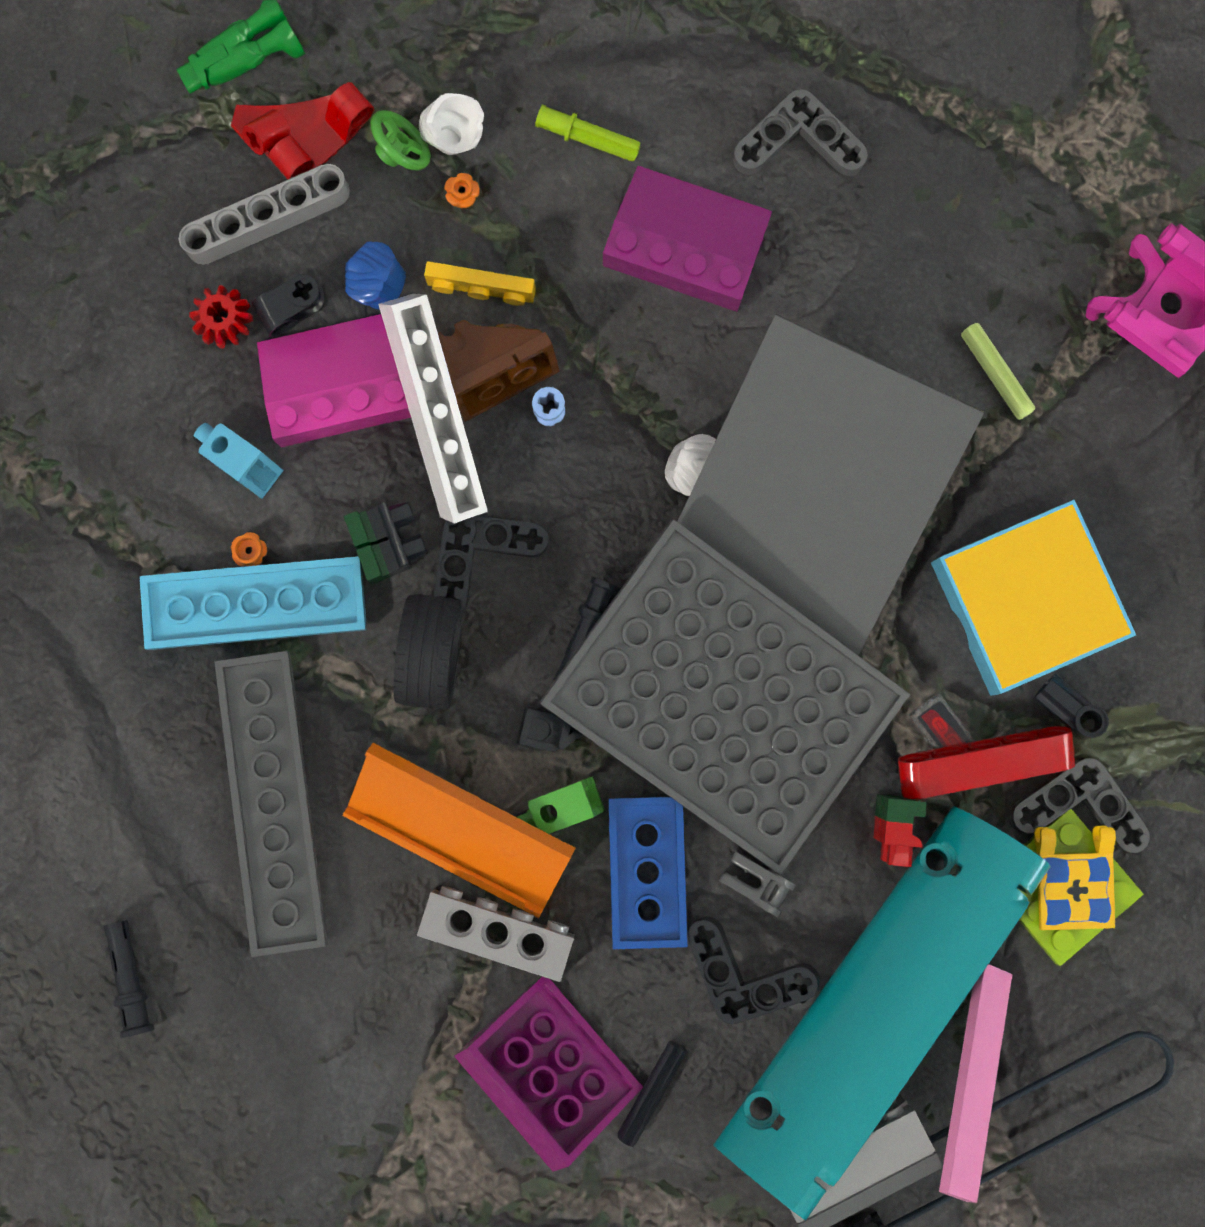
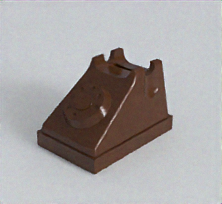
M461 320L454 324L455 332L453 335L448 337L438 332L459 411L465 422L560 372L553 344L547 333H543L539 329L525 328L515 324L480 326L470 324L466 320Z

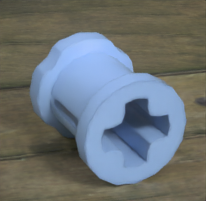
M545 387L535 393L532 407L537 421L544 426H554L556 423L561 422L566 410L565 400L561 392L553 387ZM549 400H553L556 409H551L549 414L544 413L542 405H547Z

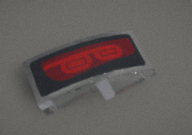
M938 693L908 714L926 743L932 746L933 749L974 742V739L960 719Z

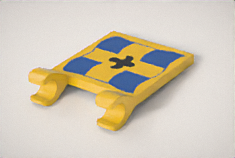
M1105 825L1093 828L1092 834L1096 853L1054 854L1056 847L1055 830L1047 827L1035 828L1034 841L1037 854L1051 866L1038 885L1040 930L1115 928L1113 851L1116 833L1114 828Z

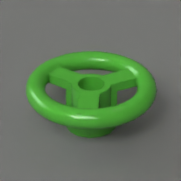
M389 110L377 111L372 116L370 127L373 137L377 142L375 150L384 163L392 167L401 165L404 168L416 171L428 166L431 158L429 146L421 138L419 130L410 121ZM382 122L389 131L386 135H384L382 130ZM398 127L404 130L412 139L408 138V136L402 131H400ZM412 151L420 155V158L412 159L406 155Z

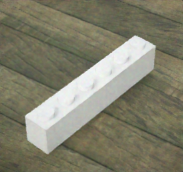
M410 294L378 304L440 517L452 523H457L488 512L427 295Z

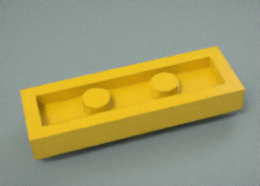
M429 261L426 263L424 276L427 285L432 286V289L436 292L452 294L454 290L468 292V296L480 300H487L489 296L503 298L505 303L515 306H523L525 302H534L536 291L534 279Z

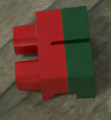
M877 794L873 838L882 843L881 861H885L888 865L912 867L913 847L922 848L921 840L912 835L914 816L925 817L927 802L919 799H907L903 796Z

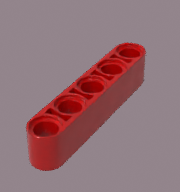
M1063 726L1047 727L903 755L898 758L902 796L907 799H922L1070 770L1075 767L1072 729Z

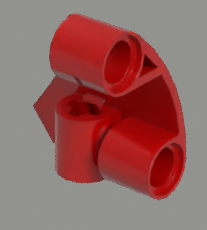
M347 82L331 95L298 103L269 106L236 104L231 127L256 154L263 155L265 153L289 180L323 165L333 157L370 119L374 112V107L352 82Z

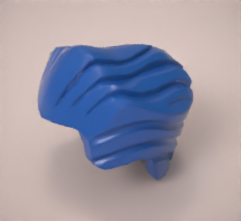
M366 242L346 262L345 292L360 304L380 310L378 304L399 298L405 284L406 272L397 261L390 247L384 243Z

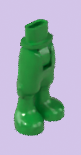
M263 0L260 8L246 20H238L230 24L226 30L203 45L195 54L189 55V62L176 70L186 89L191 94L202 87L209 90L211 88L209 83L212 86H217L229 82L256 68L264 61L265 57L275 52L283 51L293 59L300 58L306 53L278 1ZM273 28L270 32H268L258 40L252 41L255 35L267 29Z

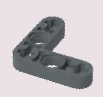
M800 89L790 93L737 144L733 157L734 166L739 172L746 175L756 174L800 134L840 174L854 176L863 169L868 154L864 144L812 93ZM794 102L797 105H801L803 102L807 104L806 114L802 111L797 114L794 113ZM815 114H818L819 116L814 119L811 126L807 127L809 117L813 119ZM771 124L780 125L784 129L785 136L780 140H771L765 134L766 127ZM820 125H829L834 130L835 137L830 141H822L816 136L815 130ZM842 138L844 141L841 148L838 146L836 151L833 152L832 149L836 147ZM758 142H760L763 147L756 154V162L751 159L744 162L743 151L751 153L757 147ZM855 152L858 155L855 160L856 163L853 161L845 163L843 161L845 153L850 155Z
M1093 758L1076 760L1074 768L1061 771L1018 800L1009 812V820L1016 830L1024 833H1034L1035 828L1047 826L1078 803L1084 801L1100 826L1105 825L1114 828L1116 833L1115 846L1119 850L1128 853H1138L1148 846L1150 840V833L1142 819L1104 765ZM1083 766L1085 768H1094L1095 772L1091 775L1092 783L1082 781L1073 786L1065 779L1067 776L1070 781L1080 778L1084 774L1081 769ZM1055 785L1062 786L1067 793L1066 801L1060 806L1053 805L1048 798L1049 790ZM1106 795L1114 796L1118 802V809L1111 816L1104 815L1100 809V801ZM1039 796L1041 804L1050 813L1046 815L1045 811L1040 810L1032 816L1034 821L1032 825L1025 822L1021 823L1019 820L1023 817L1021 809L1024 807L1026 810H1033L1041 805L1035 800ZM1127 814L1128 818L1121 820ZM1121 820L1126 828L1137 830L1138 833L1134 836L1136 843H1124L1123 839L1127 836L1125 830L1121 825H1114L1112 827L1111 823Z

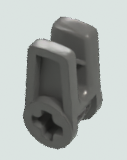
M734 851L730 859L731 862L744 869L745 873L749 872L761 880V885L758 888H754L738 879L737 875L733 876L728 872L721 873L718 880L749 898V901L779 917L782 912L779 908L789 890L794 891L797 885L768 868L766 870ZM776 885H778V887H777L775 893L773 894L771 900H768V898H769V896L771 895L773 889L775 888Z

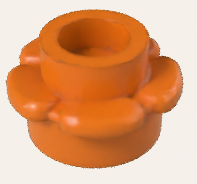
M459 173L457 177H450L444 187L445 191H447L445 195L447 201L452 206L458 208H467L473 205L480 193L478 182L473 181L472 176L467 173ZM461 187L465 188V192H464V193H460V192L458 191L459 188H461Z
M252 532L236 537L231 545L232 559L241 567L260 565L262 558L267 554L266 543L260 540L259 535ZM248 547L252 548V552L250 554L246 553V549Z

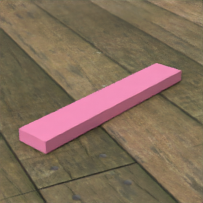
M988 964L972 987L939 1192L972 1203H977L1012 980V974Z

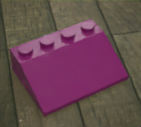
M637 166L604 248L603 266L738 312L773 211Z
M543 976L454 1055L552 1172L569 1167L643 1088L549 978Z

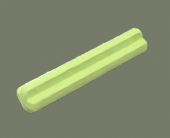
M975 323L967 327L961 333L962 338L1015 417L1020 420L1031 414L1035 410V405L981 325Z

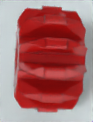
M219 285L216 294H213L209 288H205L204 294L207 298L204 301L200 298H194L193 303L199 310L189 312V317L196 321L192 327L193 331L197 335L203 334L202 340L207 345L215 341L219 348L224 349L227 339L234 345H238L239 339L236 335L241 333L247 336L250 332L243 324L253 322L251 313L246 312L251 306L247 299H240L241 294L237 289H232L228 293L223 285ZM225 311L228 314L227 318L222 316L223 321L218 323L215 320L216 316L221 317L220 313Z

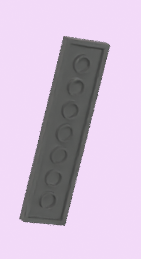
M289 651L214 661L251 957L326 947L328 942L291 654Z

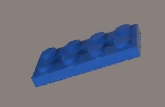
M671 797L608 799L613 949L687 947L683 805ZM643 824H650L657 830L656 841L648 846L641 845L636 839V831ZM643 862H653L658 867V876L651 883H644L637 877V869ZM646 899H652L659 904V914L653 920H644L638 914L639 904Z

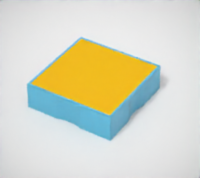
M1075 500L931 562L951 609L965 629L969 649L990 696L1002 694L1136 636Z

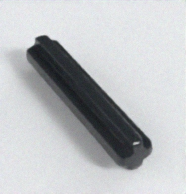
M669 1041L618 1131L617 1136L622 1143L631 1147L636 1145L683 1061L686 1049L677 1042Z

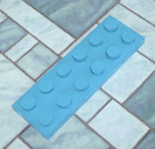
M358 556L140 576L144 649L146 650L367 630L363 573Z

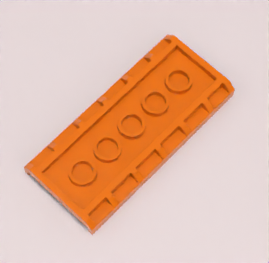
M373 742L366 751V759L349 804L342 816L539 918L576 847L551 836L545 831L528 824L509 812L503 811L480 799L478 796L457 787Z

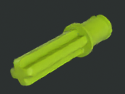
M543 104L540 107L535 127L564 136V141L568 142L569 139H573L629 161H634L637 158L640 150L639 141L580 120L575 113L570 116L546 107Z

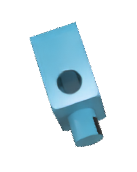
M203 423L194 433V441L201 445L198 453L261 499H263L284 471L264 453L222 423L218 424L215 428L208 423Z

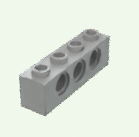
M442 886L440 891L435 889L431 891L417 936L558 982L561 981L575 935L568 933L569 926L552 920H548L547 925L532 921L533 914L519 909H512L511 914L497 910L498 903L481 897H477L475 903L463 899V892L451 887ZM458 910L468 912L472 917L471 927L466 930L455 927L452 921L454 912ZM492 922L503 923L508 930L507 938L502 941L491 939L487 931L488 925ZM535 933L541 936L544 947L535 953L527 951L523 946V938L527 934Z

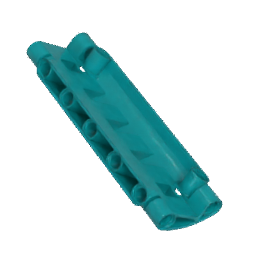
M952 806L923 849L912 861V867L907 868L750 1090L744 1102L713 1146L761 1187L806 1221L827 1191L814 1180L816 1176L831 1187L842 1177L1027 909L1030 901L1022 892L1032 895L1050 869L1049 863L996 827L960 808ZM928 852H937L943 857L944 866L942 870L934 871L927 866L926 855ZM957 864L960 866L958 874L952 876L949 872ZM758 1097H764L771 1103V1112L763 1119H757L750 1113V1104ZM780 1114L784 1117L781 1126L775 1130L771 1125Z

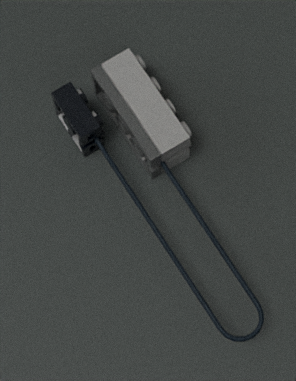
M1131 1032L992 1103L991 1112L1132 1039L1139 1037L1150 1038L1156 1041L1165 1053L1166 1070L1161 1080L1156 1084L981 1175L980 1185L1160 1091L1168 1084L1173 1075L1174 1059L1169 1046L1162 1038L1151 1032ZM901 1095L896 1097L849 1167L833 1187L816 1176L814 1180L827 1191L806 1221L791 1210L798 1226L830 1227L943 1168L932 1143L947 1136L950 1126L928 1137L915 1110ZM944 1194L887 1225L883 1224L876 1211L872 1214L863 1212L853 1217L849 1221L850 1225L847 1227H900L955 1197Z

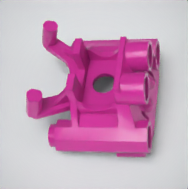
M1170 223L1157 239V242L1161 244L1159 249L1168 254L1170 258L1164 263L1149 238L1142 234L1136 235L1131 241L1129 255L1135 259H1140L1145 266V276L1142 285L1134 294L1125 298L1106 296L1092 298L1087 304L1085 316L1091 321H1096L1101 313H1105L1104 318L1108 321L1107 326L1177 378H1180L1205 350V242L1182 224L1175 226L1173 223ZM1166 293H1173L1180 300V308L1175 314H1168L1161 307V298Z

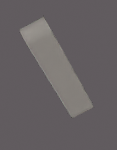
M324 164L188 223L179 233L180 246L195 263L209 264L341 206L349 198V185L343 172L336 165ZM335 180L339 182L335 190H323L324 185L328 181ZM296 195L306 196L304 203L301 205H290L291 200ZM265 209L273 210L270 218L258 220V215L261 211ZM230 224H240L236 233L225 235V230ZM202 237L207 238L202 248L192 249V244L195 240Z

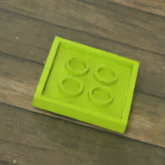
M1072 809L1045 826L1056 832L1054 854L1096 853L1093 834ZM1033 836L1024 845L1037 854ZM1113 859L1116 919L1144 894ZM1038 886L1032 895L1022 892L1030 903L1019 921L1058 966L1063 965L1103 930H1040Z

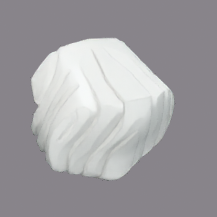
M445 93L431 103L420 115L419 130L421 138L447 155L471 150L477 146L482 136L483 110L478 101L472 97L462 94Z
M698 434L678 443L674 447L664 472L665 479L673 490L690 496L716 441L715 438L705 434Z

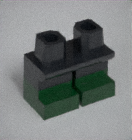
M384 502L375 508L360 513L356 511L343 516L354 546L357 548L356 551L367 581L372 585L413 568L411 562L417 561L428 554L420 534L402 540L399 533V528L416 522L408 502L395 504L390 507Z

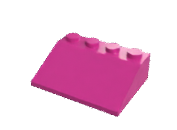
M381 314L257 342L266 411L272 438L280 447L411 418Z

